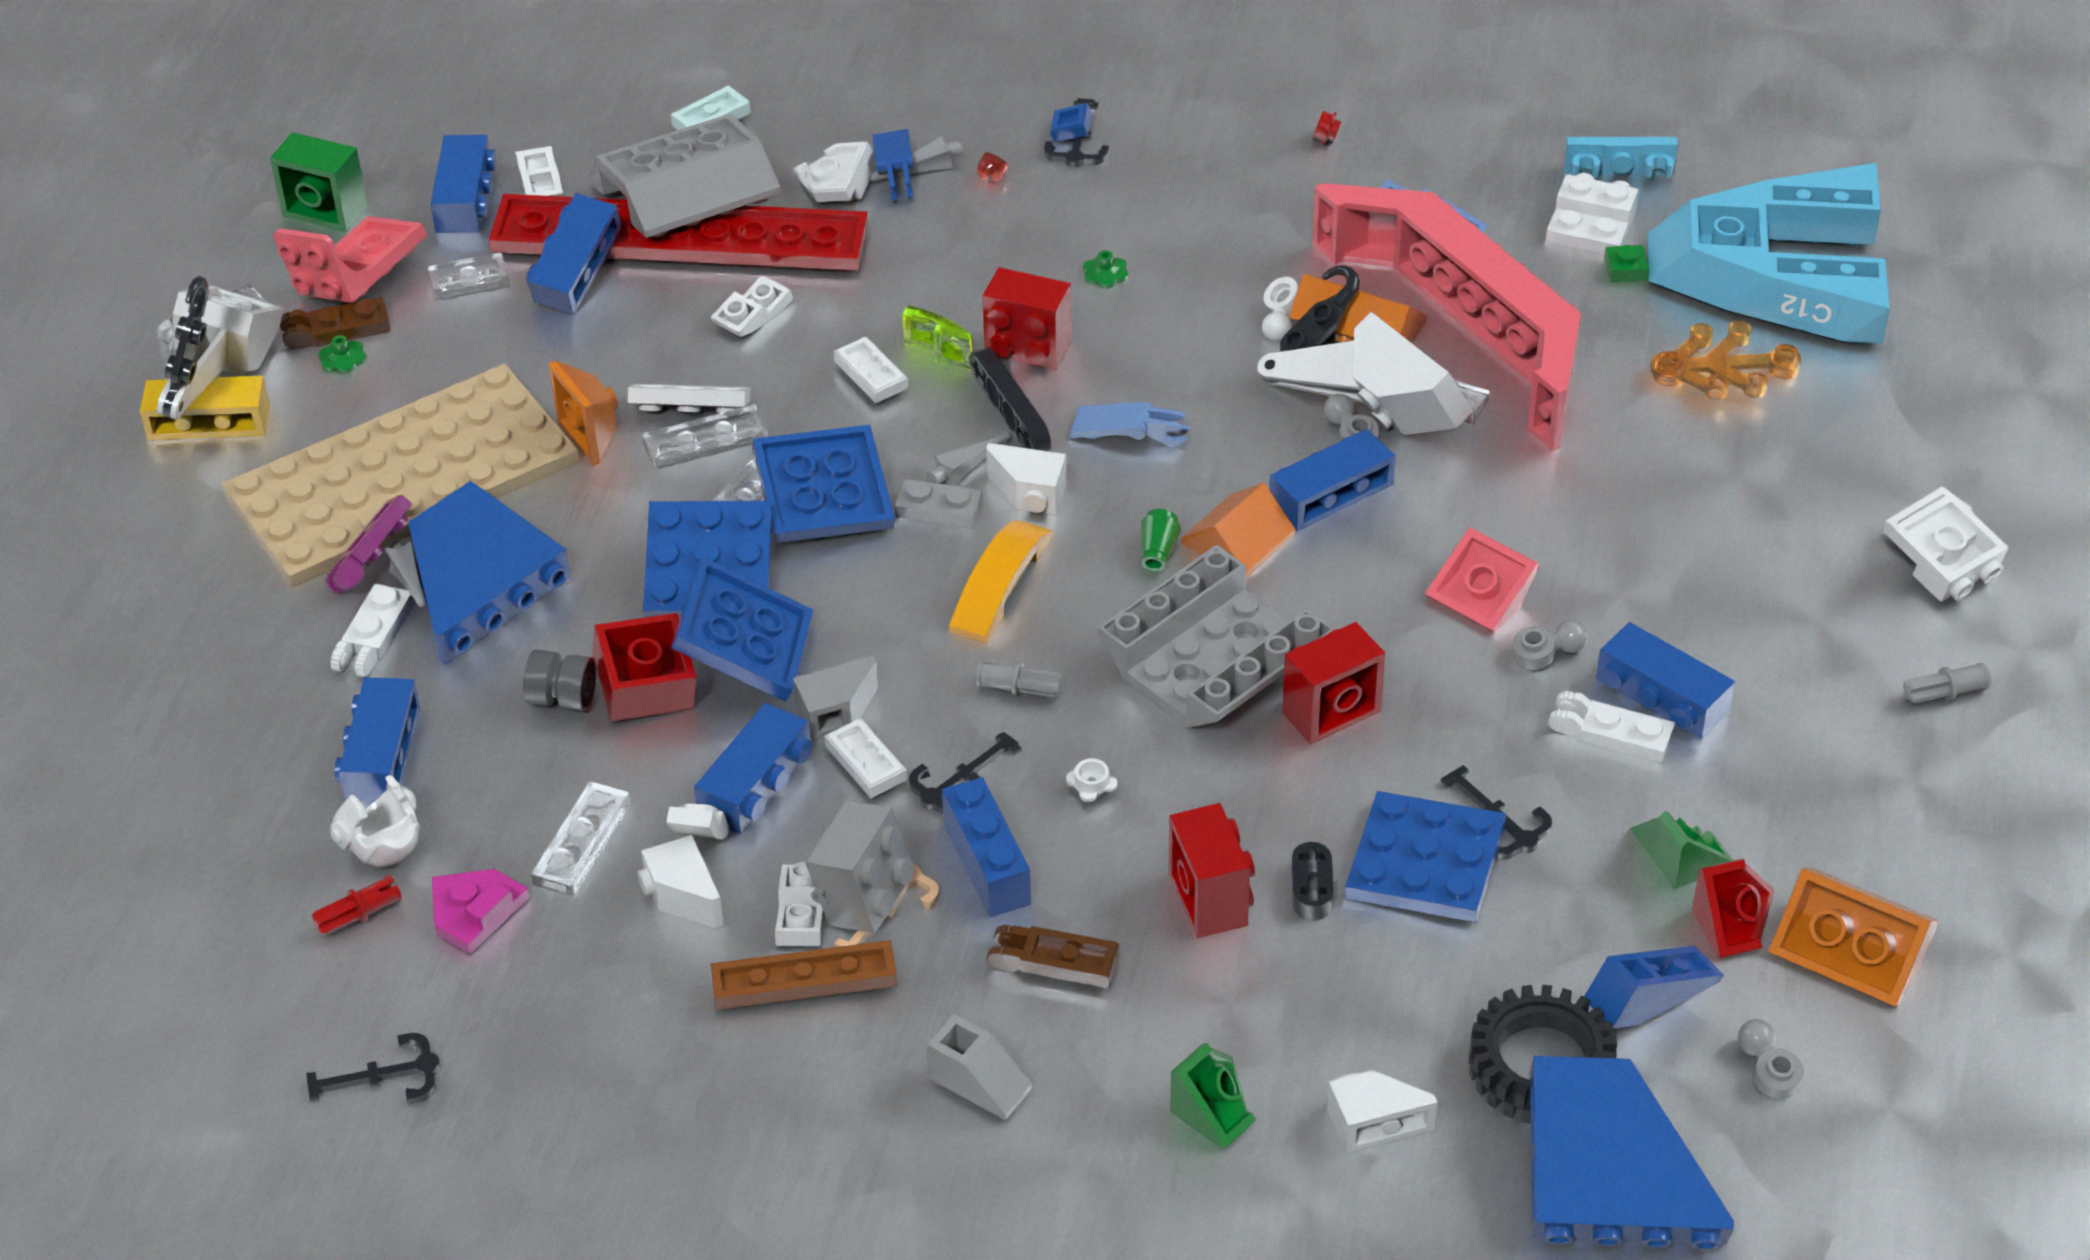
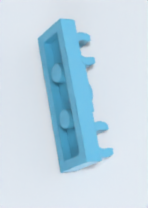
M1567 137L1564 173L1573 176L1587 173L1592 174L1593 178H1597L1599 174H1645L1647 178H1652V174H1666V178H1671L1672 174L1675 173L1678 139L1677 137Z

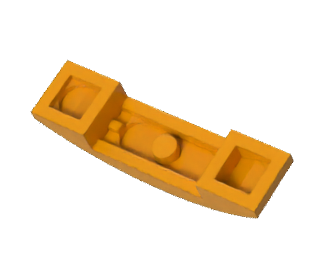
M1019 520L1011 521L1002 528L990 542L972 571L953 613L949 632L988 643L1004 617L1005 601L1030 560L1034 562L1039 560L1053 537V530Z

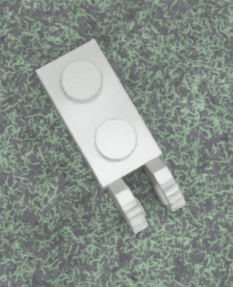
M380 584L373 585L341 641H338L332 653L330 667H332L333 671H344L356 654L358 655L354 667L356 675L366 677L370 674L379 659L382 660L414 605V598L408 590Z
M1567 690L1566 692L1562 691L1561 694L1559 693L1555 702L1558 710L1551 712L1548 719V725L1554 731L1578 738L1580 742L1658 763L1663 762L1674 733L1675 722L1593 700L1590 702L1581 693H1572V691L1568 692Z

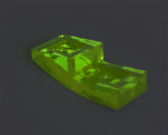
M908 305L903 313L904 344L934 350L935 362L971 369L969 355L973 352L972 335L958 324L943 316Z

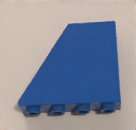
M469 481L408 522L439 660L445 665L460 654L468 651L469 648L492 632L497 631L515 616L529 609L544 596L561 587L571 578L567 550L472 481Z
M1558 1056L1533 1057L1530 1069L1532 1237H1542L1545 1242L1557 1245L1569 1244L1574 1239H1593V1243L1600 1246L1620 1245L1623 1243V1240L1642 1241L1644 1246L1650 1248H1664L1672 1245V1242L1691 1243L1693 1248L1701 1250L1717 1249L1721 1247V1244L1728 1243L1734 1230L1733 1218L1631 1059Z

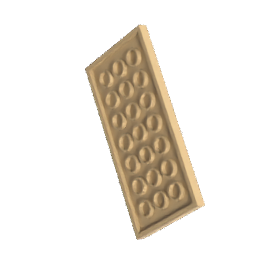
M504 363L299 451L276 459L273 462L221 483L224 496L290 586L294 587L329 572L384 503L397 495H403L412 503L411 507L404 514L408 521L393 537L388 534L380 543L382 547L411 536L408 524L410 520L469 481L478 485L494 498H498L578 463L580 459L578 449Z

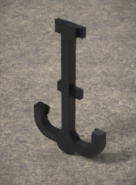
M1077 98L1073 106L1088 103L1090 109L1097 110L1099 102H1095V99ZM1089 131L1088 135L1075 138L1072 150L1067 153L1055 152L1056 147L1053 145V142L1045 141L1044 155L1049 161L1066 163L1070 167H1079L1083 164L1098 165L1107 160L1109 146L1102 145L1098 151L1099 153L1095 155L1083 154L1081 152L1083 138L1091 137V131Z
M1005 732L998 734L995 737V740L998 741L997 744L967 766L961 763L956 767L958 772L937 788H926L919 782L920 779L931 777L928 767L922 763L910 773V789L920 797V803L923 808L937 810L943 815L942 789L964 783L968 779L971 781L980 778L977 772L1007 750H1010L1015 755L1021 752L1022 747L1019 746V742Z
M1464 765L1441 778V782L1445 786L1451 787L1455 785L1481 809L1504 813L1501 809L1505 807V803L1500 799L1492 803L1465 779L1469 770ZM1541 806L1534 809L1532 814L1542 825L1531 831L1523 830L1506 815L1505 830L1516 840L1507 847H1499L1496 859L1505 860L1521 852H1534L1538 848L1539 841L1549 835L1551 831V816Z
M419 1033L397 1035L399 1048L418 1046L421 1049V1055L417 1057L416 1061L377 1068V1063L374 1061L367 1063L368 1070L317 1080L316 1072L306 1073L310 1101L320 1099L319 1093L367 1083H370V1087L380 1086L379 1081L418 1073L420 1076L425 1077V1084L420 1089L406 1088V1099L408 1105L423 1102L429 1099L435 1092L436 1082L434 1075L441 1068L439 1057L431 1053L429 1041L424 1035Z

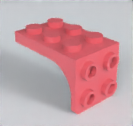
M367 216L335 245L333 240L324 234L282 228L273 234L278 253L286 265L291 277V283L298 295L353 303L359 297L365 295L376 281L382 276L387 275L397 262L413 252L415 246L427 236L422 223Z

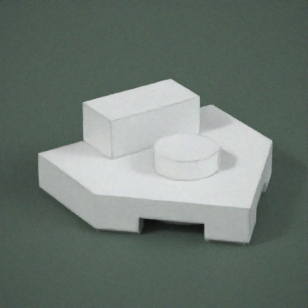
M869 142L836 143L824 150V157L810 165L804 162L795 167L793 172L797 180L817 202L861 199L872 175L867 163L873 151Z

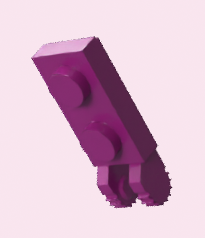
M397 495L384 503L339 558L338 562L330 570L331 573L327 574L325 584L329 592L332 591L333 594L344 593L346 590L353 589L356 583L360 582L364 577L363 564L369 567L383 552L384 548L380 543L388 534L392 537L396 535L408 521L404 514L411 507L412 503L403 495Z

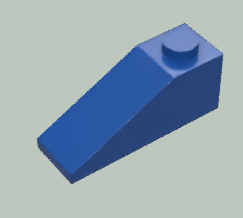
M1696 946L1613 955L1606 958L1584 997L1590 1000L1589 1006L1592 1009L1598 1006L1604 1012L1603 1022L1610 1020L1613 1028L1642 1025L1719 983L1724 974Z

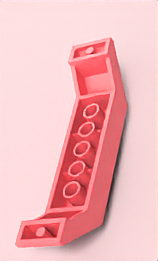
M1326 183L1315 186L1312 246L1333 264L1345 261L1395 268L1532 384L1527 430L1552 452L1559 449L1574 376L1581 313L1434 192Z

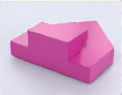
M496 869L432 877L436 934L466 953L471 954L530 898L528 888Z

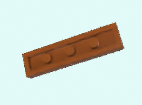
M891 940L710 963L716 1010L897 986V974Z

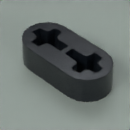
M1302 843L1293 850L1292 854L1293 908L1298 916L1306 920H1321L1330 914L1333 907L1332 855L1330 850L1321 843ZM1307 861L1315 862L1316 872H1308ZM1308 890L1317 891L1318 901L1309 900Z

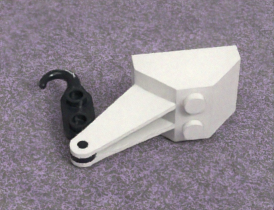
M1346 265L1332 267L1322 274L1323 280H1328L1336 275H1342L1346 278V285L1336 295L1313 305L1283 336L1280 342V351L1264 355L1257 365L1258 372L1268 385L1326 396L1345 394L1353 401L1365 403L1372 409L1371 416L1384 429L1387 430L1392 426L1403 436L1457 428L1473 412L1447 370L1372 312L1354 328V341L1320 346L1339 327L1348 304L1359 291V276L1353 268Z
M195 277L191 281L188 290L179 291L173 311L174 349H177L176 355L172 354L166 364L165 377L169 379L159 397L157 414L178 420L187 407L223 370L236 375H245V371L249 372L259 369L279 330L284 308L215 286H208L207 280L204 277Z

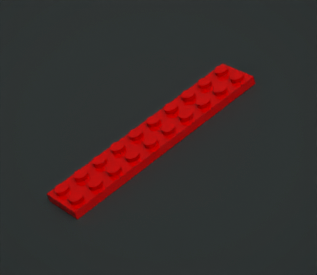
M503 193L488 240L490 252L542 255L543 245L547 236L553 235L559 224V216L563 207L569 206L573 197ZM594 198L616 205L622 226L605 258L859 271L868 227V211L744 205L736 208L732 213L725 215L717 214L702 219L696 225L681 226L668 230L663 236L645 238L631 223L626 199Z

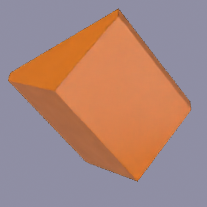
M1263 482L1230 494L1181 537V544L1201 555L1215 545H1218L1246 565V578H1248L1295 535V528Z

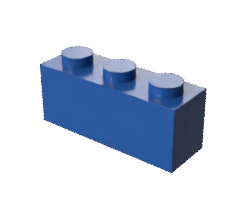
M487 135L443 136L430 203L435 233L480 232L482 217H488V198L486 194H492L493 182L490 171H496L497 159L495 149H489Z
M575 193L569 206L563 207L557 228L553 235L547 236L541 257L537 264H533L527 273L526 282L529 286L533 302L572 315L576 313L622 228L616 205Z
M1365 429L1271 474L1269 490L1298 532L1394 485L1396 455L1368 429Z
M1628 622L1600 649L1596 679L1638 702L1644 708L1650 709L1667 720L1675 722L1679 728L1687 730L1701 739L1731 711L1736 681L1631 622Z
M364 677L360 694L353 696L352 724L345 726L343 733V757H337L334 769L336 783H341L345 800L350 795H355L359 801L375 802L387 790L385 777L388 775L393 776L398 783H402L420 712L415 679Z
M764 703L695 784L696 804L710 805L716 807L719 811H723L729 829L742 834L752 821H756L761 817L765 805L773 795L784 789L789 776L799 764H804L809 758L813 746L810 740L809 721Z
M977 778L942 789L944 826L989 917L1031 905L1030 868L984 778Z

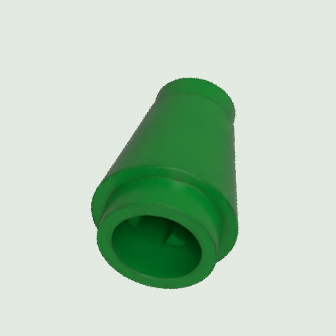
M1153 509L1141 521V563L1147 570L1162 571L1165 569L1181 532L1177 515L1169 510Z

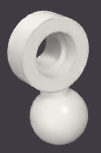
M1281 277L1274 280L1264 293V303L1272 313L1264 318L1262 332L1271 341L1280 342L1283 336L1292 328V322L1288 316L1290 315L1299 284L1291 277Z

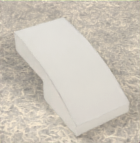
M551 146L516 152L517 165L525 195L564 196Z

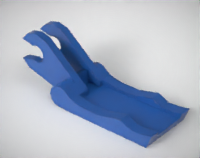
M908 129L873 134L877 173L888 172L892 202H898L893 171L903 169L908 200L913 199L909 168L914 166Z

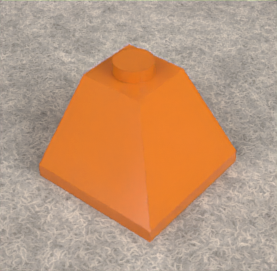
M556 360L552 361L548 365L557 422L593 466L600 464L617 427L615 410L618 409L617 398L610 387L605 388L595 375Z

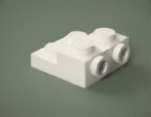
M1580 173L1576 176L1566 174L1557 195L1556 208L1546 231L1545 242L1605 254V247L1622 246L1636 212L1639 189L1632 188L1627 182L1620 180L1613 183L1598 181L1587 173Z
M1952 493L1893 526L1889 534V538L1917 564L1912 575L1940 602L1949 597H1953L1956 601L1963 599L1973 589L1974 582L1979 579L1984 583L1994 580L2003 570L2004 566L2001 563L2009 548Z

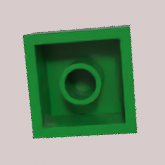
M291 132L270 157L282 216L347 232L367 208L368 203L356 147Z

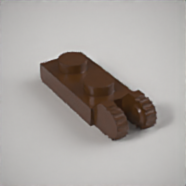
M383 297L363 299L359 302L334 307H324L319 310L309 311L308 313L300 309L293 310L292 312L283 313L280 323L281 331H284L282 333L283 343L287 348L291 349L314 345L316 347L328 345L334 337L339 335L345 336L348 341L388 333L391 330Z
M1003 924L996 928L993 938L995 939L994 942L998 944L996 947L992 946L989 949L986 960L994 969L1004 970L1005 972L1014 973L1020 970V972L1109 989L1119 957V944L1114 941L1035 926L1026 928Z

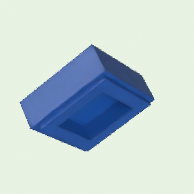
M1088 103L1054 111L1050 131L1054 143L1088 135L1092 116Z

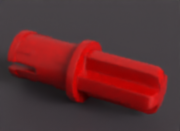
M388 875L384 879L361 890H348L346 897L314 911L311 916L316 930L322 936H326L357 920L361 923L366 922L368 915L402 900L398 885L392 887L391 884L395 883V880L392 876Z

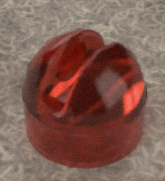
M984 152L978 163L977 173L981 180H985L988 177V183L994 184L1005 176L1009 165L1000 157Z

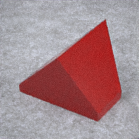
M1745 859L1699 868L1692 911L1713 951L1719 958L1762 948L1761 938L1775 890L1745 863Z

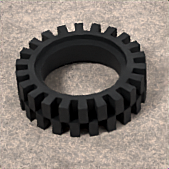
M1532 985L1522 986L1521 998L1517 997L1513 988L1504 991L1502 1002L1496 996L1488 1001L1487 1010L1483 1008L1477 1014V1022H1474L1472 1027L1468 1064H1470L1469 1073L1471 1080H1476L1475 1089L1480 1096L1488 1093L1487 1103L1494 1109L1504 1101L1503 1115L1511 1119L1517 1109L1523 1110L1522 1122L1530 1124V1080L1519 1076L1503 1061L1499 1049L1508 1036L1528 1027L1551 1028L1563 1032L1575 1040L1585 1057H1617L1616 1036L1612 1037L1614 1028L1610 1020L1603 1022L1604 1012L1598 1006L1588 1012L1590 1000L1582 995L1575 1004L1571 1003L1572 991L1562 988L1559 998L1552 997V985H1542L1541 995H1534Z

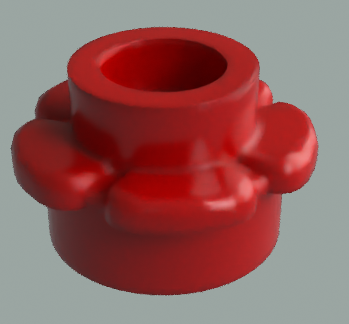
M1322 111L1312 138L1322 141L1321 145L1323 146L1326 140L1334 142L1341 125V121L1335 119L1336 112L1331 114Z

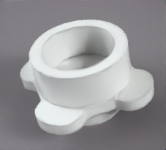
M1094 758L1082 760L1076 765L1075 770L1070 771L1066 776V783L1069 786L1075 787L1079 792L1080 799L1085 802H1093L1104 792L1115 791L1118 786L1117 779L1109 776L1107 764Z

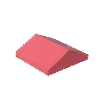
M1469 527L1424 594L1431 600L1495 633L1521 608L1537 573L1539 564Z

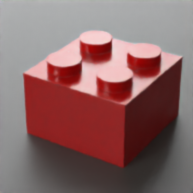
M998 267L982 295L984 348L991 347L999 358L1057 370L1072 343L1071 283Z
M677 613L594 625L593 658L596 662L597 674L611 722L694 709L697 677L692 660L685 654L671 648L679 623Z
M1357 622L1340 629H1335L1319 639L1294 648L1285 654L1282 713L1311 745L1381 712L1385 652Z
M1221 803L1169 815L1168 874L1197 939L1248 926L1249 907L1254 905L1250 878L1255 876V867L1250 852L1248 850L1242 851L1240 847V834L1236 821L1233 818H1227Z

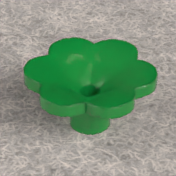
M1101 251L1095 259L1084 262V279L1089 284H1098L1102 288H1112L1117 282H1124L1128 279L1127 263L1122 258H1113V254L1110 251Z
M341 335L334 337L329 347L321 349L318 353L319 360L322 362V368L326 372L350 373L354 371L356 366L365 363L367 359L361 342H347L346 337Z

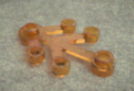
M1734 321L1728 326L1727 337L1705 357L1691 358L1700 348L1709 347L1713 339V328L1708 324L1697 323L1691 326L1689 339L1676 351H1665L1656 354L1651 359L1650 370L1654 380L1661 385L1676 386L1684 382L1704 392L1712 400L1726 398L1729 383L1742 389L1747 396L1759 398L1766 394L1767 376L1760 372H1750L1746 375L1738 370L1768 368L1770 374L1776 378L1791 379L1799 373L1801 355L1798 353V349L1790 344H1780L1771 353L1731 355L1740 346L1747 345L1750 342L1752 331L1748 323ZM1698 372H1708L1712 375L1705 377Z

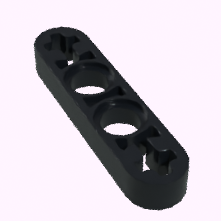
M987 347L970 353V367L976 382L1022 448L1050 451L1052 446L1051 438L1045 422L991 347Z

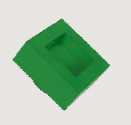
M1643 245L1605 247L1604 260L1610 283L1648 281L1649 266Z

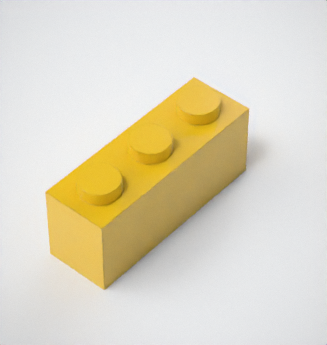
M263 375L216 377L187 407L178 420L157 414L158 400L168 379L146 380L140 415L147 441L265 436L270 403Z

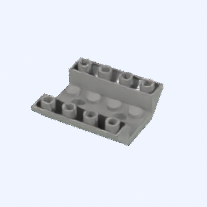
M731 113L596 156L589 173L590 182L603 195L623 193L627 197L631 223L645 238L663 236L668 230L681 226L696 225L702 219L717 214H729L735 211L736 208L750 203H763L769 197L781 193V187L760 139Z
M1218 545L1206 551L1097 627L1099 637L1125 682L1185 728L1218 722L1284 674L1286 653L1298 646L1306 645L1336 629L1307 608L1289 620L1245 589L1246 565ZM1244 633H1246V634H1251V635H1253V636H1255V637H1254V638H1250V637L1238 638V637H1236V636L1239 635V634H1244ZM1187 675L1196 678V680L1180 681L1177 678L1180 676Z

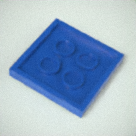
M870 425L753 438L752 450L764 501L772 502V534L774 543L894 528L895 517Z
M649 501L643 599L644 617L677 613L680 618L695 567L702 556L769 588L772 502Z
M702 556L695 567L671 648L786 702L794 688L793 678L797 676L814 609Z
M1377 791L1345 885V899L1477 923L1506 826V813Z

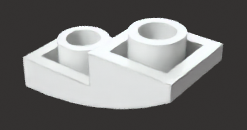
M761 275L744 295L734 291L711 316V320L742 337L759 329L777 316L793 300L790 289Z
M685 804L683 807L669 806L666 823L674 834L721 840L728 836L729 825L723 811H719L716 807L706 804Z
M805 862L782 864L778 888L779 908L775 928L776 946H821L824 911L821 904L815 902L811 897L815 887Z

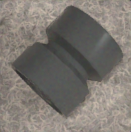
M532 650L528 657L523 677V696L527 704L550 707L558 701L559 706H564L565 709L587 711L591 705L596 687L597 667L595 659L588 656L567 655L562 660L558 652Z

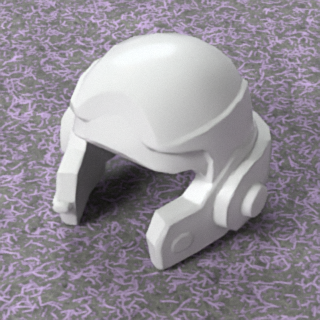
M391 775L385 777L387 790L374 803L365 809L355 795H350L337 810L333 823L330 824L331 837L342 850H351L364 864L375 867H389L403 861L411 855L418 843L420 826L414 813L416 810V797L411 790H408L403 785L401 786Z

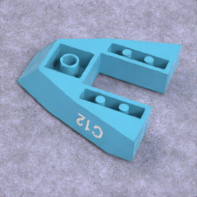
M1877 163L1769 179L1689 200L1647 233L1648 281L1728 311L1846 342L1883 343L1890 310L1885 258L1769 252L1768 239H1772L1775 241L1791 240L1810 241L1813 243L1829 242L1848 243L1851 245H1874L1881 212Z

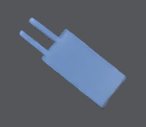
M1148 402L1079 406L1070 432V439L1081 437L1096 439L1109 435H1126L1140 440L1146 435L1167 446L1178 447L1185 443L1187 437H1181V435L1186 434L1190 426L1171 422L1186 419L1187 415L1181 411L1153 407Z

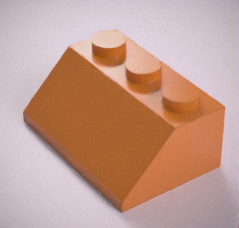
M1303 273L1289 318L1299 321L1313 305L1336 295L1344 286ZM1358 291L1354 299L1348 304L1341 324L1333 332L1335 333L1333 340L1340 343L1354 341V328L1372 312L1409 342L1413 343L1425 325L1428 316L1410 306Z
M1802 868L1768 952L1897 1007L1924 960L1939 921L1814 868Z

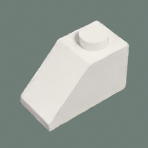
M988 443L986 447L987 478L1015 509L1056 516L1067 484L1066 454Z
M692 835L641 850L644 869L637 870L639 883L645 896L652 894L659 911L715 929L724 926L720 895Z
M1374 1070L1359 1074H1346L1328 1083L1327 1112L1346 1154L1435 1131L1438 1101L1434 1094Z

